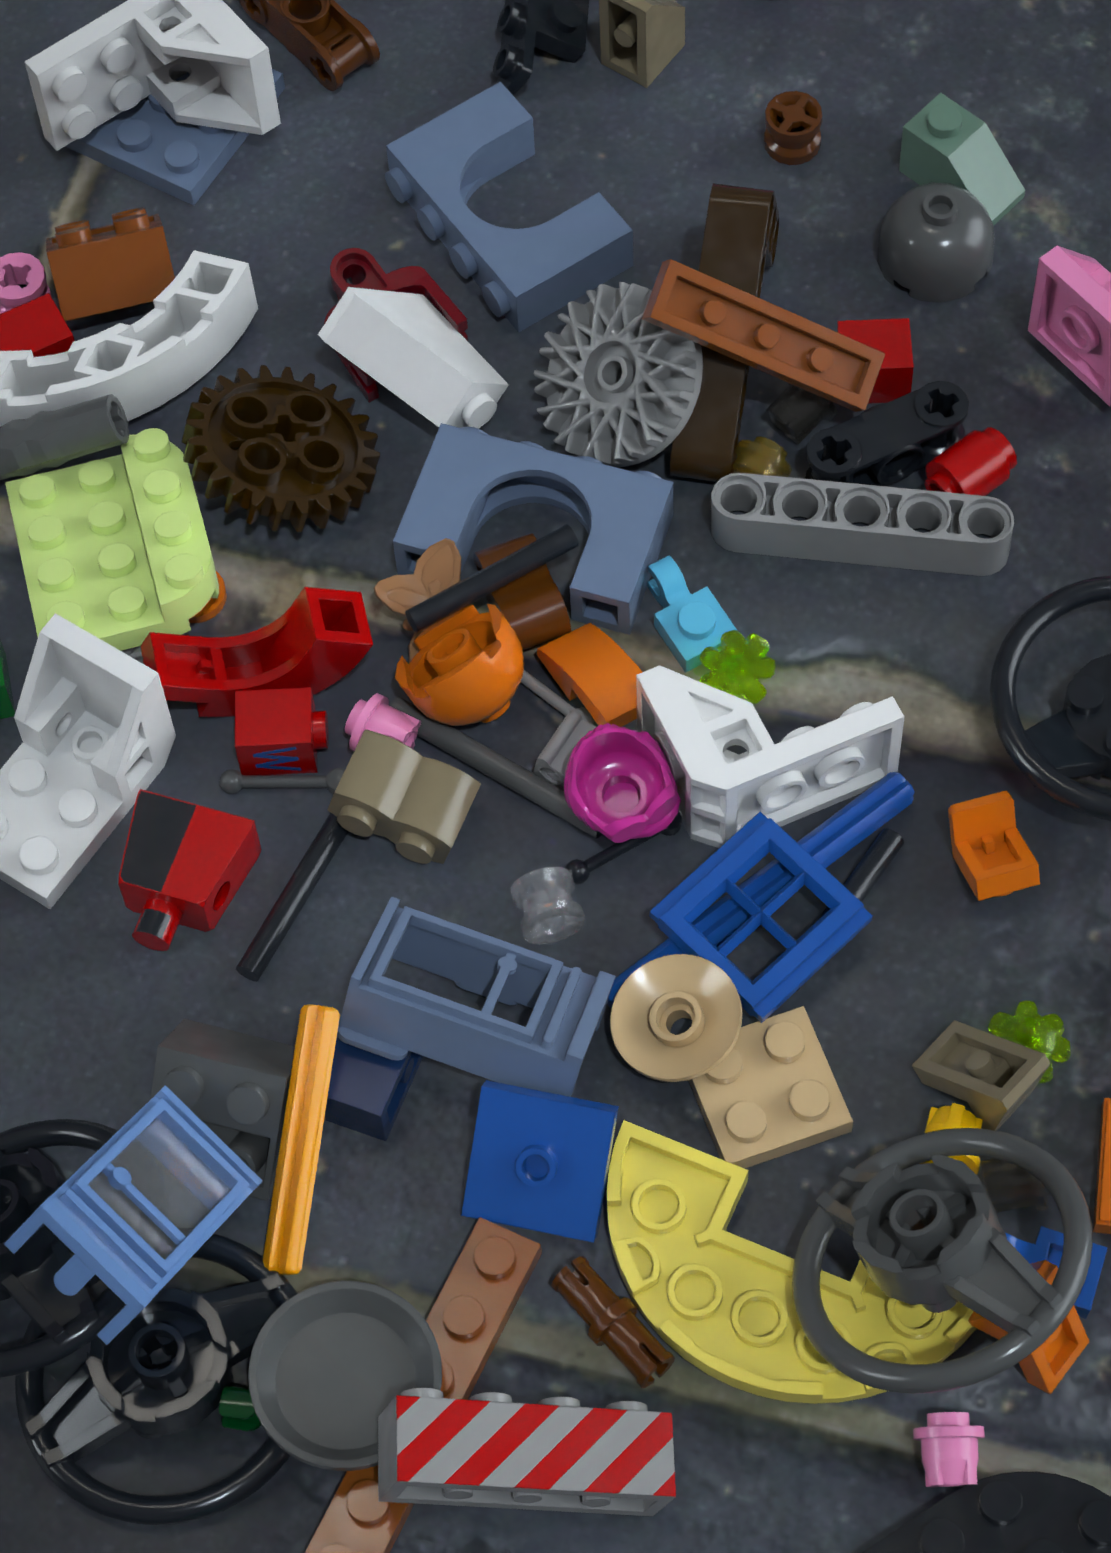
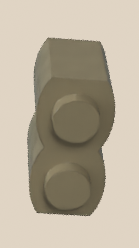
M364 730L327 810L337 817L338 823L347 831L364 837L371 836L372 834L384 836L396 844V850L402 856L411 861L421 864H428L431 861L444 864L481 783L449 764L423 757L398 740L378 732Z

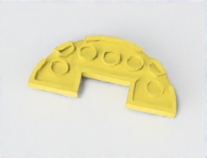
M623 1120L614 1144L608 1172L607 1212L610 1240L621 1278L633 1302L648 1324L664 1342L686 1361L707 1375L734 1388L757 1396L785 1402L817 1404L846 1402L887 1392L886 1390L873 1388L857 1382L844 1375L829 1364L812 1346L798 1320L794 1305L792 1275L795 1259L726 1231L748 1182L749 1170ZM859 1260L851 1281L821 1270V1299L830 1322L848 1343L873 1357L894 1363L912 1365L943 1362L961 1347L977 1329L968 1321L974 1311L960 1302H957L955 1306L947 1311L935 1313L926 1310L922 1304L910 1305L888 1297L872 1281L861 1260Z

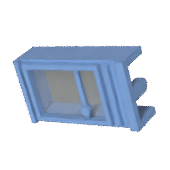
M165 1085L64 1184L49 1196L4 1245L15 1254L45 1224L74 1253L54 1275V1284L62 1294L67 1296L77 1294L96 1274L125 1303L124 1307L97 1334L108 1345L150 1303L157 1293L263 1180Z

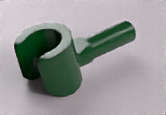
M225 1386L219 1404V1414L223 1416L222 1427L242 1431L258 1429L261 1423L253 1408L249 1389Z

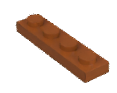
M672 259L662 262L642 320L855 412L866 410L885 357V353Z

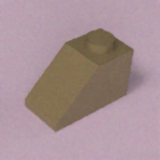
M599 0L601 64L647 88L685 45V7L678 4L675 0Z

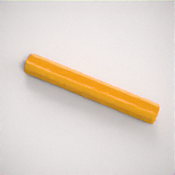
M314 1004L304 1005L300 1010L263 1254V1264L267 1270L277 1271L282 1275L298 1274L302 1269L340 1019L337 1009Z

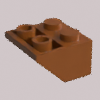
M141 207L112 214L113 224L90 228L89 220H81L55 227L56 237L46 239V252L61 313L65 321L153 302L175 279L159 214L148 216L146 208Z

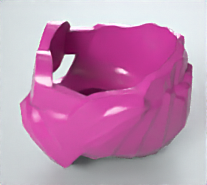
M601 724L593 731L590 730L584 737H581L570 754L564 778L565 800L578 819L592 830L602 833L612 842L621 843L630 839L651 837L666 829L674 820L681 802L677 793L676 781L661 747L647 731L639 732L614 724Z

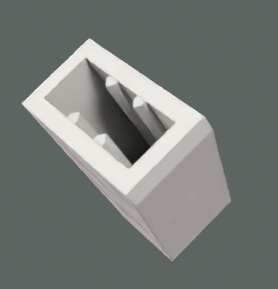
M348 287L318 333L325 343L438 427L443 423L459 428L475 427L479 429L493 417L497 409L498 400L509 386L423 294Z

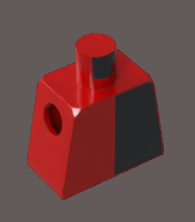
M140 789L136 797L118 883L126 907L133 912L140 913L132 933L134 940L147 948L167 951L178 925L204 932L214 929L261 853L262 849L255 821Z

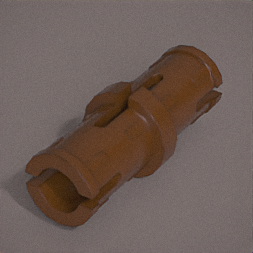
M584 1256L571 1261V1265L575 1268V1271L572 1273L565 1266L553 1279L552 1288L559 1292L590 1327L588 1336L597 1346L605 1344L636 1378L641 1388L650 1386L655 1381L651 1376L652 1373L655 1372L659 1378L663 1376L674 1363L675 1357L659 1343L636 1317V1310L638 1308L628 1297L620 1299L589 1265V1261Z

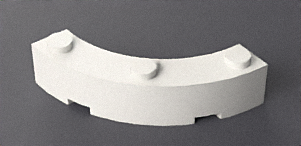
M194 250L175 279L153 300L155 308L131 325L118 323L97 334L74 341L68 351L54 355L34 357L32 350L0 351V427L12 420L28 419L41 411H56L109 394L117 397L124 409L127 421H130L160 407L181 394L205 376L232 349L257 312L258 305L249 263Z

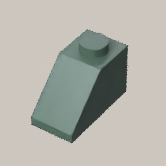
M941 92L903 126L899 171L917 184L923 185L931 182L951 183L968 190L984 205L993 225L998 223L1024 198L1025 189L987 124Z

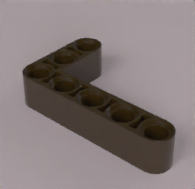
M713 183L707 211L699 272L760 298L765 266L773 267L777 248L780 219L774 191ZM701 345L703 373L700 393L688 422L673 440L670 476L718 482L722 477L734 473L750 366Z

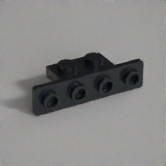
M505 0V5L497 23V30L502 33L501 48L493 65V75L498 77L497 83L501 81L514 96L532 74L535 47L575 63L585 52L589 0Z

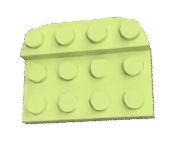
M149 428L138 434L129 435L128 442L120 445L122 450L120 455L5 482L37 636H39L40 631L56 613L122 651L141 646L149 632L182 635L190 631L189 619L201 611L211 598H218V578L188 463L183 461V452L169 441L165 431L158 428Z

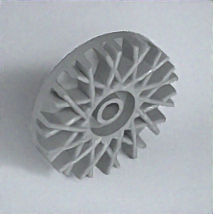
M619 282V288L599 284L597 291H586L590 301L585 305L575 301L567 303L569 315L565 313L558 315V319L567 323L560 334L549 331L545 333L544 337L552 347H542L539 353L549 358L550 361L547 372L534 370L535 377L545 380L537 385L534 390L537 394L547 398L548 406L537 408V412L547 417L543 425L547 429L559 434L553 441L565 446L567 452L578 456H589L605 465L613 467L635 465L654 457L664 450L679 435L688 422L701 388L703 373L701 345L642 320L652 290L634 283L630 285Z

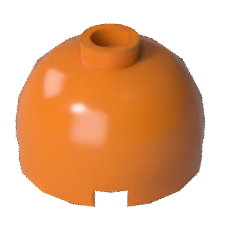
M487 604L489 612L481 614L474 605L464 607L421 632L414 640L420 651L412 658L409 664L403 655L401 656L396 666L395 679L413 704L426 717L441 724L463 726L478 722H491L500 717L509 708L510 699L514 696L523 677V647L515 631L496 605Z

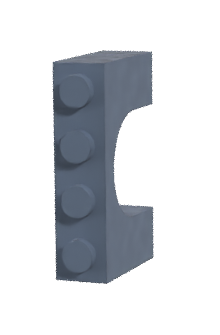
M501 81L386 145L389 171L385 173V180L393 196L400 203L407 201L416 211L418 221L425 234L433 241L439 238L449 250L451 261L459 274L465 279L471 276L481 288L483 298L492 313L497 317L504 315L518 332L564 307L568 302L583 296L587 290L595 289L599 284L607 282L633 266V230L599 192L555 218L529 228L512 229L492 225L477 217L467 207L468 200L480 186L535 155L533 117Z
M441 423L393 539L397 574H414L415 566L420 556L429 546L445 538L454 541L461 555L462 573L477 533L492 516L504 509L520 504L540 503L552 505L573 515L589 534L570 585L571 620L586 624L592 623L598 627L630 635L648 587L647 582L650 581L652 576L648 571V566L657 562L674 515L673 482L661 479L656 474L648 471L632 472L605 465L589 456L573 457L546 450L534 442H514L490 436L475 427L459 428Z

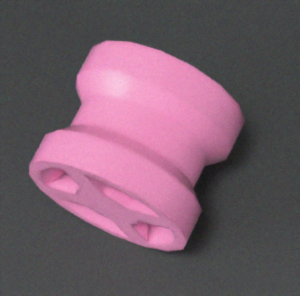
M22 252L9 253L0 257V314L47 293L51 295L50 288L46 283V273L39 259L31 254Z

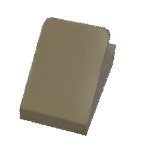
M954 1020L913 1063L912 1067L922 1084L967 1101L976 1118L983 1119L982 1128L997 1131L1033 1092L1051 1063L1044 1053Z

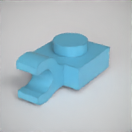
M670 555L648 566V571L653 579L647 582V586L657 602L663 607L662 610L654 614V627L685 673L739 645L740 633L708 587L691 594L681 570Z

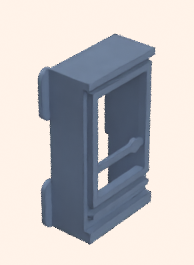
M391 897L351 976L338 1026V1038L346 1044L391 1060H402L407 1056L408 1051L498 1083L572 1097L583 1059L594 1031H598L616 976L603 971L599 972L598 977L583 973L579 967L569 968L563 965L564 962L407 906L400 908V899ZM395 959L454 980L458 987L487 997L482 1010L479 1011L384 977V974L391 960ZM497 1001L507 1005L521 1004L532 1008L533 1011L526 1027L491 1015Z

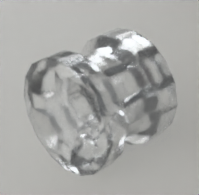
M545 867L521 876L510 887L513 905L522 910L524 915L520 922V927L524 940L532 944H550L561 941L577 933L586 923L582 906L573 901L571 894L575 890V883L572 873L568 869Z

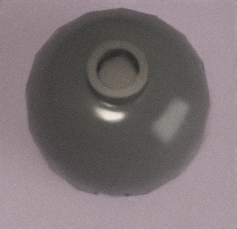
M931 182L916 186L895 200L884 216L879 232L877 262L884 278L892 286H894L895 280L901 286L909 289L910 297L919 301L947 302L966 297L975 290L976 282L982 279L985 274L987 277L992 269L995 238L994 225L984 205L968 190L951 183Z

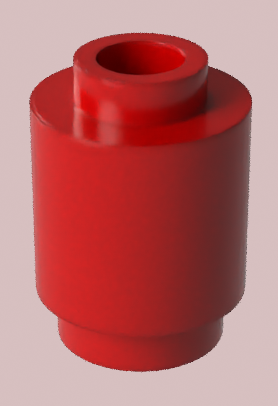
M987 427L983 431L973 430L926 465L927 479L925 480V488L928 491L987 496L1009 479L1010 470L1017 465L1016 453L1008 439L997 429Z

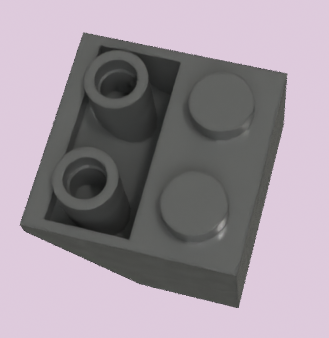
M183 1019L158 1045L150 1100L166 1085L263 1180L249 1197L268 1201L274 1188L295 1046ZM145 1151V1153L150 1157V1159L152 1160L153 1164L155 1165V1167H156L158 1173L170 1176V1175Z

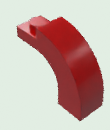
M304 587L281 617L258 630L229 637H201L149 632L140 647L144 665L159 673L166 700L196 702L199 717L235 716V691L311 687L312 694L314 695L333 685L355 668L373 646V641L361 592Z

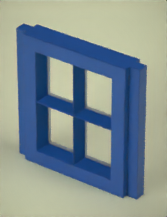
M761 812L754 816L649 913V917L658 924V928L685 954L702 957L719 966L734 983L740 996L742 1008L750 1016L756 1017L761 1023L867 926L873 917L858 898L771 818L768 819ZM770 852L794 877L760 907L735 883ZM805 885L830 910L802 936L795 940L770 916ZM727 892L751 917L723 943L716 947L691 923ZM762 925L786 950L752 981L726 956Z

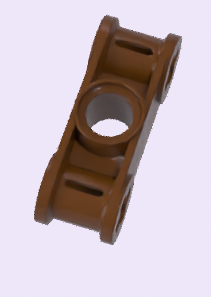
M239 0L245 12L276 37L330 91H335L343 85V78L362 64L371 66L380 58L379 48L370 31L359 20L352 18L334 0Z

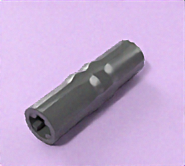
M109 394L56 411H41L28 419L12 420L1 426L0 480L14 476L32 475L43 468L59 467L72 459L127 443L129 440L128 421L117 397Z

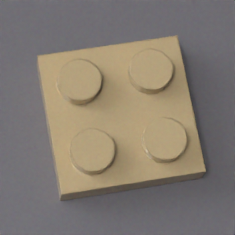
M804 1006L769 1017L762 1023L757 1021L741 1027L738 1039L727 1057L711 1071L688 1080L720 1159L744 1169L852 1132V1117Z

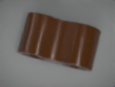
M533 533L473 552L476 572L537 540ZM546 564L485 596L489 604L496 605L515 631L523 650L553 641L572 631L564 600Z

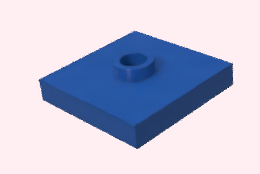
M486 1080L481 1086L461 1216L475 1219L481 1217L494 1223L594 1243L598 1236L619 1106Z

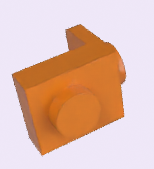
M1001 791L967 800L949 807L948 815L953 858L978 901L995 896H1006L1014 891L1040 885L1039 864L1016 828L1014 800L1008 791Z

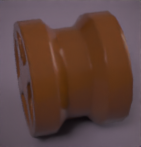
M788 91L776 95L769 101L765 110V150L771 158L786 165H800L808 162L818 154L821 146L822 108L818 101L807 93Z

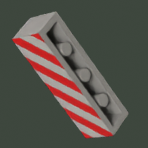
M433 1388L408 1389L401 1392L400 1395H396L378 1416L379 1502L654 1516L676 1497L672 1413L648 1411L645 1403L637 1401H620L611 1403L605 1408L580 1407V1401L572 1397H550L540 1400L538 1404L512 1403L510 1395L500 1392L479 1393L471 1396L469 1400L443 1398V1392Z

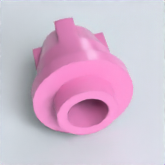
M376 693L368 702L361 699L355 704L346 721L345 733L351 736L349 748L352 751H355L364 730L389 736L413 749L421 721L389 706L388 698Z
M968 1412L926 1414L927 1427L913 1429V1440L921 1441V1457L925 1470L926 1487L978 1485V1439L985 1438L984 1426H970Z

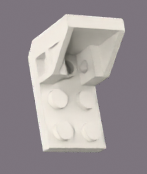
M127 0L25 61L44 137L56 151L76 139L87 136L94 128L122 111L133 108L149 95H152L171 117L180 123L263 135L281 124L269 48L223 0ZM187 72L190 74L185 80H175Z
M56 613L39 633L14 719L23 743L0 769V879L48 909L54 906L133 807L139 790H146L165 767L176 737L159 673Z
M660 665L636 675L637 731H647L658 742L666 756L671 773L676 781L677 793L681 799L678 811L682 816V823L692 840L720 848L759 812L768 819L771 818L781 827L859 795L888 773L898 772L904 715L893 696L875 704L871 702L856 704L847 709L836 720L816 728L812 726L800 727L787 734L781 742L774 744L751 702ZM733 745H739L744 747L747 751L741 754H736L734 752L727 750V748Z

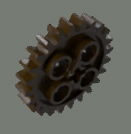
M261 365L257 378H252L243 368H237L234 383L228 378L219 375L217 376L214 390L203 387L200 391L198 402H192L190 405L181 443L186 444L183 461L194 464L191 474L192 481H208L205 492L207 499L224 495L227 498L224 512L229 514L242 507L247 510L246 522L250 525L260 515L268 517L269 525L273 531H277L281 520L285 519L290 520L297 532H302L307 518H310L320 529H324L330 514L343 521L347 517L350 506L358 509L361 507L365 493H370L377 472L376 467L380 458V452L374 450L378 435L377 433L366 431L370 419L368 415H351L355 399L347 398L340 401L334 399L337 385L332 383L320 390L314 387L315 374L309 373L300 382L294 380L290 367L284 368L280 378L273 377L267 366Z

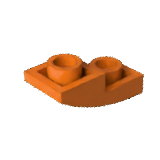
M588 623L537 648V656L569 701L578 697L597 725L609 723L622 727L637 719L636 675L642 673V671L627 653L601 629L592 623Z

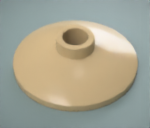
M688 954L667 955L642 965L622 984L611 1009V1034L620 1055L638 1073L658 1081H687L711 1071L730 1053L741 1030L742 1004L738 991L730 977L713 962ZM688 1018L692 1020L691 1027L684 1033L678 1035L671 1033V1027L678 1019Z

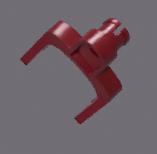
M360 248L342 250L333 258L330 265L331 284L337 294L338 301H340L348 287L423 294L451 323L457 332L468 341V336L464 332L468 329L467 318L424 268L420 266H407L386 274L375 258L369 252ZM336 305L326 315L324 324L326 323L327 319L335 309ZM335 350L367 401L370 403L379 398L378 387L375 384L377 381Z

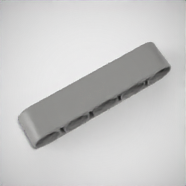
M731 473L726 475L714 485L711 492L712 537L725 550L739 553L986 576L1000 571L1006 565L1014 528V516L1009 506L1000 499L981 495L750 473ZM732 511H744V512H747V513H746V514L736 515V514H732V513H729V512H732ZM801 516L808 519L798 521L791 518ZM862 522L869 524V526L860 527L852 523ZM924 528L930 530L931 532L922 533L915 531L913 529ZM976 534H985L993 538L984 539L977 537Z

